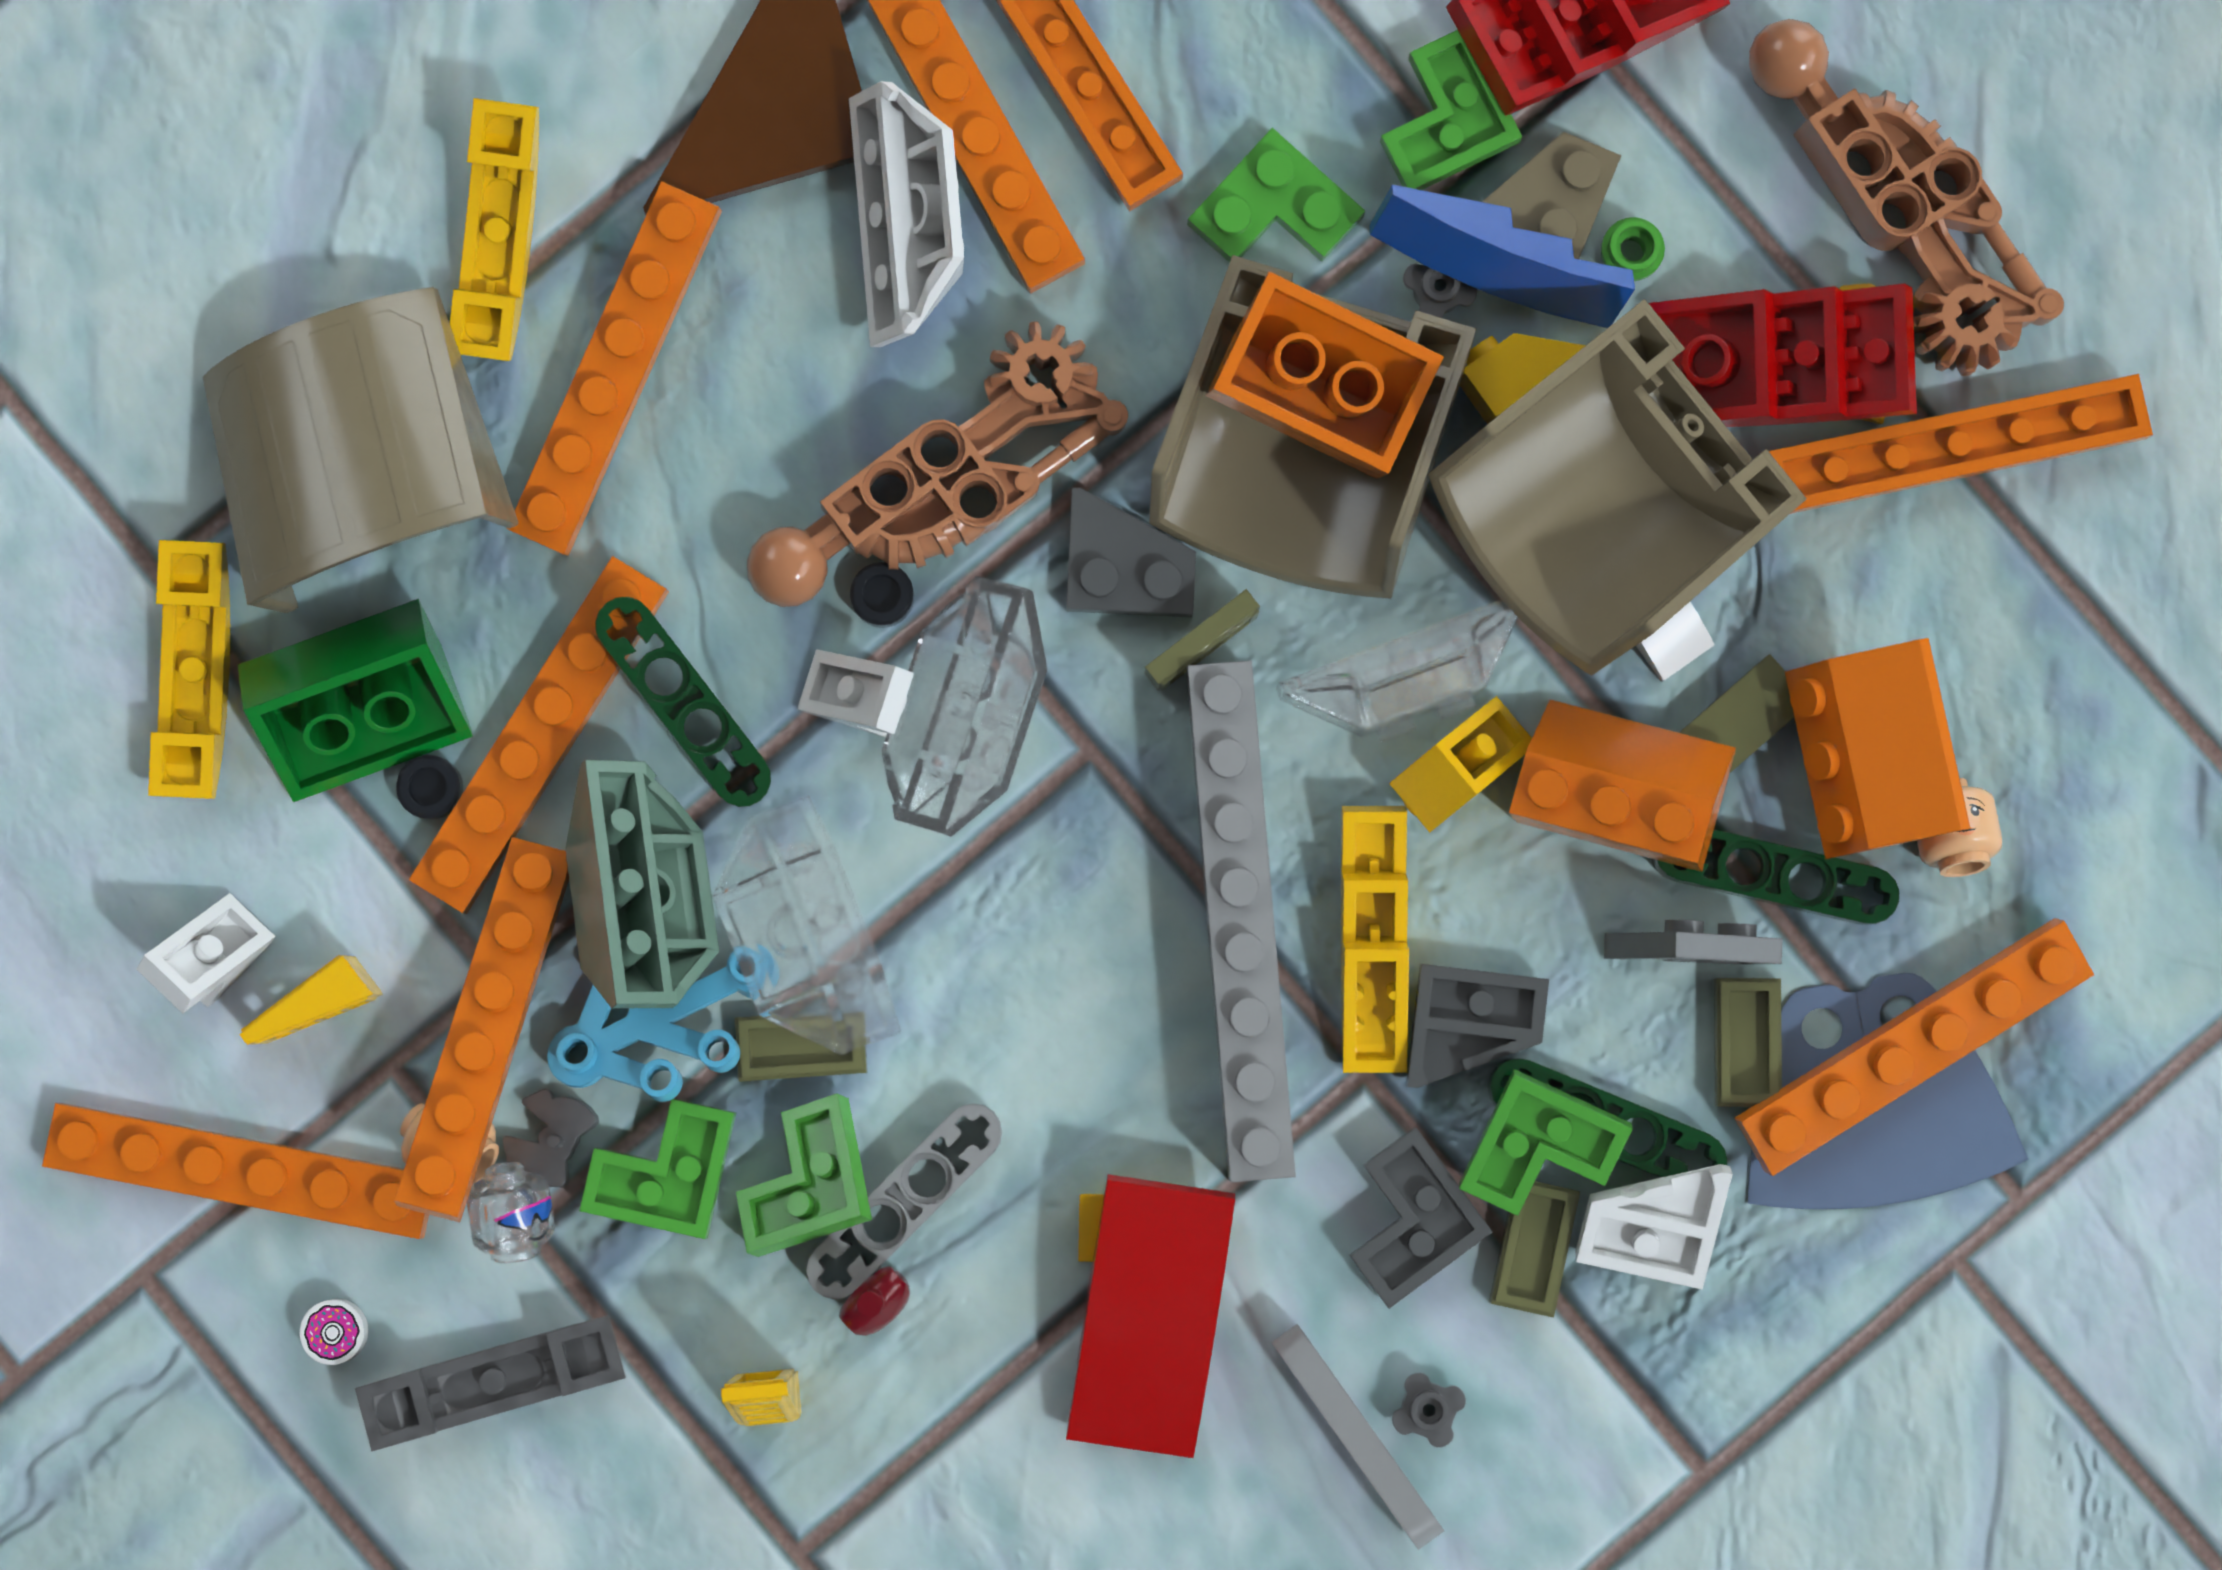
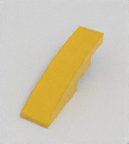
M1342 806L1341 1015L1343 1073H1407L1409 947L1407 943L1406 806Z

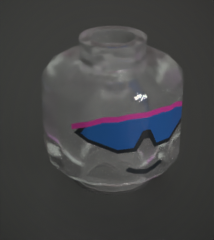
M504 1162L485 1169V1177L473 1183L467 1200V1210L474 1247L490 1254L491 1260L498 1263L522 1262L538 1256L542 1252L541 1246L546 1244L555 1233L550 1188L546 1178L534 1172L524 1171L522 1163Z

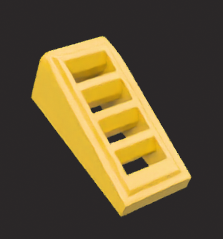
M338 955L242 1028V1033L239 1035L247 1045L268 1044L372 1002L377 997L383 995V993L355 956Z
M794 1369L736 1374L721 1388L722 1403L734 1421L740 1425L754 1426L793 1422L801 1416L798 1371H794Z

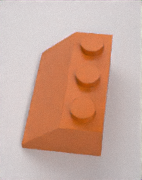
M1269 271L1236 330L1205 396L1378 479L1389 474L1444 356Z
M1929 638L1831 658L1785 671L1790 702L1794 713L1825 859L1886 848L1971 829Z
M1549 700L1526 750L1509 814L1517 823L1702 872L1736 747Z

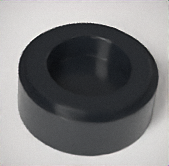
M886 562L873 563L864 567L858 572L851 584L850 599L855 612L865 623L874 627L887 628L899 624L909 615L914 604V588L910 578L901 568H898V570L889 569V564Z
M422 755L410 760L401 769L396 782V792L401 805L412 815L423 819H439L450 814L463 794V780L458 769L448 760L434 755Z

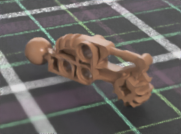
M1794 19L1780 20L1767 25L1755 36L1749 51V68L1754 83L1769 96L1787 100L1792 99L1806 121L1793 135L1861 237L1871 247L1880 251L1899 249L1910 260L1923 280L1913 294V305L1922 315L1916 316L1913 319L1914 332L1925 333L1927 338L1916 347V353L1924 355L1934 349L1938 352L1935 361L1936 370L1943 372L1955 361L1960 375L1969 376L1976 371L1978 364L1986 369H1991L2000 362L1999 350L2008 351L2014 349L2019 342L2022 328L2030 323L2036 326H2043L2062 313L2064 308L2062 295L2054 289L2046 288L2024 253L2020 254L1999 224L2002 216L2000 203L1982 178V169L1978 160L1969 151L1958 148L1951 137L1944 140L1937 132L1941 125L1936 119L1929 122L1916 112L1919 105L1912 100L1908 104L1897 101L1894 92L1885 90L1880 96L1869 98L1866 93H1858L1854 88L1838 99L1824 78L1828 69L1829 51L1823 35L1810 23ZM1847 152L1862 154L1870 164L1871 175L1861 176L1856 174L1848 165ZM1934 171L1946 172L1954 179L1957 185L1956 195L1943 193L1937 187L1934 181ZM1883 204H1892L1903 212L1906 219L1905 229H1897L1885 221L1882 214ZM1947 228L1972 234H1983L2003 263L2001 268L2016 290L1973 269L1949 234ZM1992 299L1996 300L1997 303L1972 320V325L1962 329L1957 324L1956 318L1966 313L1970 315Z
M1030 322L1028 328L1029 342L1026 344L1018 333L1010 330L1005 334V342L1014 355L1001 350H993L990 355V363L1006 371L994 373L984 380V388L990 405L960 426L944 419L931 420L921 425L821 500V509L825 515L805 530L793 526L777 527L762 534L752 545L747 559L748 579L754 591L766 602L780 607L799 606L813 599L824 585L828 573L827 560L847 545L851 547L856 555L859 553L869 558L873 554L889 564V569L896 570L899 568V563H915L916 568L926 566L925 559L940 554L948 558L954 554L952 547L962 542L965 546H968L983 534L996 529L1000 523L1037 495L1040 483L1071 460L1075 462L1108 436L1121 433L1128 420V411L1120 401L1108 400L1104 393L1096 390L1098 379L1096 366L1087 362L1072 363L1082 355L1086 346L1082 340H1077L1063 349L1060 345L1064 339V326L1056 325L1052 330L1049 341L1041 340V326L1039 322ZM1034 364L1039 370H1044L1049 366L1054 369L1051 378V386L1054 392L1051 388L1047 389L1040 382L1032 387L1027 384L1030 365ZM1057 400L1060 402V404L1063 402L1066 405V408H1061L1060 405L1057 403ZM1087 420L1059 441L1060 445L1030 468L986 461L993 453L1028 427ZM937 437L949 439L958 450L956 459L946 467L929 465L921 454L922 448L927 441ZM884 475H893L899 477L905 483L908 490L900 503L885 506L873 499L870 493L873 483ZM976 487L987 489L996 500L995 510L984 518L968 516L960 506L961 496L967 490Z

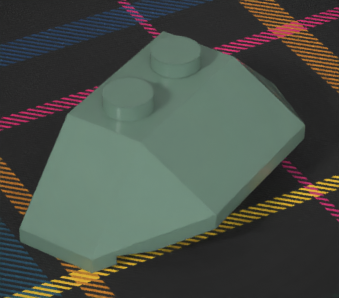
M584 760L580 765L565 847L580 969L611 1008H674L719 953L703 831L676 798L654 779L657 775L645 761Z

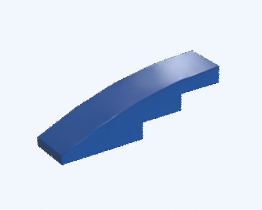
M1392 184L1369 225L1371 236L1433 270L1485 293L1562 318L1609 328L1635 290L1633 270L1575 259L1572 239L1514 228L1511 208Z

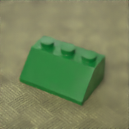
M419 599L238 664L243 711L293 802L473 737L469 720L442 645Z

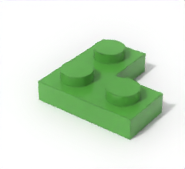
M1458 29L1410 52L1408 60L1433 111L1381 135L1380 143L1403 187L1423 190L1520 143L1522 135L1512 115H1504Z
M1272 127L1188 218L1187 225L1230 263L1233 255L1242 258L1266 230L1277 221L1314 256L1323 262L1359 223L1366 211Z
M1513 1069L1459 1181V1189L1518 1216L1546 1159L1605 1186L1633 1130L1632 1123Z
M836 1093L781 1112L792 1173L736 1192L745 1247L748 1254L761 1257L872 1220L849 1098Z
M672 1099L657 1161L598 1147L594 1148L579 1211L707 1239L736 1112Z

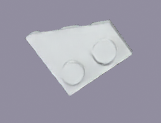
M1718 1164L1591 1193L1575 1250L1576 1262L1703 1290L1733 1175L1730 1166Z

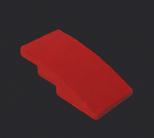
M1452 0L1446 6V9L1504 115L1507 116L1632 58L1720 12L1730 2L1729 0Z
M1906 283L1843 291L1836 286L1781 293H1771L1766 289L1648 303L1685 348L1672 359L1673 362L1726 427L1785 425L1917 414L1912 287Z
M1107 1174L1088 1285L1087 1304L1077 1357V1370L1067 1423L1066 1440L1194 1458L1226 1268L1236 1199L1235 1193Z

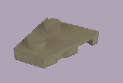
M1562 132L1482 202L1511 208L1514 228L1572 239L1574 258L1579 259L1622 155Z

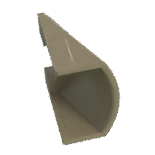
M1233 255L1152 469L1149 524L1203 552L1263 575L1330 592L1391 599L1429 482L1428 474L1433 470L1477 329L1415 310L1410 322L1317 294L1444 356L1389 474L1376 479L1205 396L1236 330L1267 273L1270 271L1291 282L1293 281V273Z
M434 287L404 291L364 300L299 321L242 347L217 363L203 376L247 605L289 613L298 608L292 585L352 559L423 534L478 518L506 528H512L519 524L438 289Z
M1645 299L1488 423L1428 474L1437 499L1453 532L1491 588L1510 610L1540 639L1591 676L1655 633L1807 499L1767 449L1753 459L1681 372L1672 359L1685 348Z

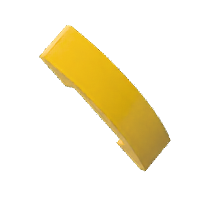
M473 98L467 162L472 163L459 288L453 289L450 326L460 355L503 361L512 360L524 299L535 212L539 152V107Z
M159 540L156 604L163 605L158 729L157 732H151L148 796L215 799L225 739L230 674V588L226 543Z

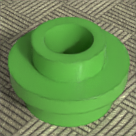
M1636 217L1624 218L1614 223L1605 233L1601 243L1603 263L1633 270L1634 281H1640L1651 276L1660 266L1665 253V244L1660 231L1651 222ZM1626 241L1637 242L1643 251L1642 258L1636 261L1626 259L1621 252V244Z

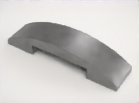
M607 1315L356 1387L355 1391L371 1452L435 1434L438 1431L625 1379L626 1375L610 1316Z

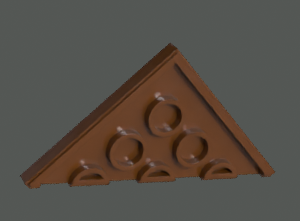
M760 0L643 207L645 215L650 208L661 181L707 202L714 203L854 162L849 98L861 92L862 89L836 0Z

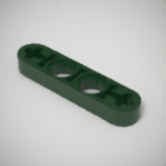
M617 597L607 602L599 610L595 620L596 635L600 643L713 790L726 803L737 807L751 806L761 801L768 793L771 784V773L766 761L651 611L642 602L631 597ZM616 608L625 615L634 610L640 615L642 621L636 625L635 629L645 644L650 641L653 634L657 635L663 643V647L646 653L638 661L634 669L630 667L624 658L625 655L636 652L634 647L624 637L613 641L606 632L613 625L609 614ZM658 658L673 660L678 664L682 672L680 687L672 694L664 696L655 694L648 688L645 682L647 666ZM697 709L711 710L718 716L721 722L719 737L708 746L694 745L687 739L684 733L686 718ZM732 736L737 739L741 747L730 751L731 756L740 766L746 767L753 763L758 770V773L752 778L756 789L748 795L741 789L734 790L732 793L726 789L724 784L730 780L731 775L721 760L716 762L712 770L703 761L704 757L721 751Z
M1716 829L1713 831L1711 840L1720 842L1721 847L1718 849L1713 860L1714 879L1706 878L1703 875L1709 866L1707 863H1704L1703 870L1700 872L1682 867V870L1674 868V864L1651 859L1654 868L1663 877L1675 882L1859 925H1872L1887 920L1895 912L1899 904V888L1896 880L1887 871L1878 867L1836 857L1825 859L1823 854ZM1711 842L1707 853L1712 852ZM1736 849L1752 851L1758 857L1761 864L1758 878L1750 885L1735 883L1727 873V859ZM1800 863H1808L1815 866L1820 871L1823 879L1820 893L1810 900L1796 897L1789 886L1791 870ZM1836 869L1845 872L1840 885L1855 888L1865 886L1868 878L1874 880V891L1883 894V903L1870 906L1866 914L1861 911L1862 901L1842 895L1837 896V908L1830 907L1828 903L1837 888Z
M1520 1058L1505 1060L1497 1065L1489 1076L1487 1088L1489 1098L1495 1107L1504 1090L1501 1087L1503 1077H1510L1513 1069L1518 1071L1523 1069L1528 1072V1076L1548 1084L1549 1079L1558 1082L1560 1086L1557 1089L1567 1094L1582 1093L1586 1095L1594 1106L1626 1121L1635 1117L1643 1118L1653 1128L1654 1140L1649 1150L1639 1155H1632L1623 1149L1618 1160L1660 1178L1688 1171V1165L1685 1162L1671 1156L1665 1157L1664 1169L1655 1165V1161L1666 1148L1668 1128L1678 1132V1135L1671 1142L1672 1145L1685 1150H1695L1699 1142L1706 1146L1704 1156L1712 1161V1166L1718 1164L1727 1165L1724 1147L1719 1140L1710 1134L1533 1061Z

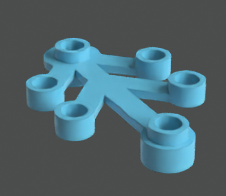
M759 943L743 944L730 954L726 967L694 982L674 1008H630L627 1017L607 1027L605 1026L611 1007L594 985H592L578 1024L563 1028L552 1039L547 1053L548 1066L552 1074L569 1087H588L605 1077L642 1089L656 1101H670L679 1094L683 1084L681 1073L671 1062L665 1059H655L647 1064H643L619 1055L616 1052L640 1041L701 1060L714 1072L722 1073L731 1070L739 1061L740 1047L728 1032L712 1030L704 1034L674 1023L737 991L747 998L753 999L769 995L780 982V963L766 946ZM753 957L761 960L760 969L756 974L752 976L741 975V966L745 960ZM722 1041L729 1044V1052L725 1058L719 1061L709 1059L710 1048L715 1043ZM580 1044L587 1045L588 1053L586 1058L577 1064L570 1063L569 1053L571 1049ZM660 1071H669L671 1073L669 1085L662 1090H653L651 1087L653 1076Z

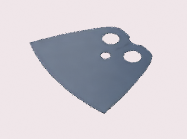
M1899 973L1877 977L1871 982L1869 987L1858 992H1845L1837 986L1830 984L1796 991L1788 998L1781 1010L1782 1088L1863 1038V1035L1866 1036L1882 1026L1880 1011L1888 999L1895 996H1905L1917 1004L1937 991L1921 976L1913 973ZM1817 1008H1827L1833 1011L1840 1018L1842 1024V1034L1839 1041L1834 1046L1826 1049H1817L1809 1045L1802 1034V1022L1805 1016ZM1976 1050L1774 1176L1769 1175L1763 1170L1757 1157L1751 1150L1748 1204L1794 1209H1850L1888 1205L1917 1200L1961 1188L2006 1171L2029 1159L1992 1078Z

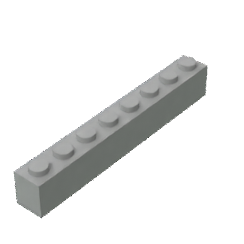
M1252 660L1188 665L1186 678L1228 1180L1230 1182L1296 1177Z

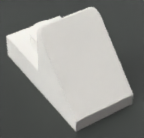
M816 649L797 709L888 738L895 734L900 715L906 705L907 694L914 673L894 665Z
M229 893L146 953L136 970L183 1014L199 1001L207 1007L216 1002L272 943L275 935Z

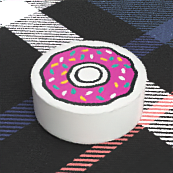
M330 1299L314 1305L305 1314L300 1325V1341L305 1352L313 1360L326 1365H337L353 1359L362 1351L368 1338V1322L364 1313L357 1305L344 1299Z

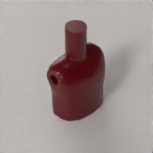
M891 1266L878 1270L850 1295L840 1309L839 1318L855 1335L867 1336L882 1330L901 1313L908 1303L911 1291L907 1280L899 1271Z

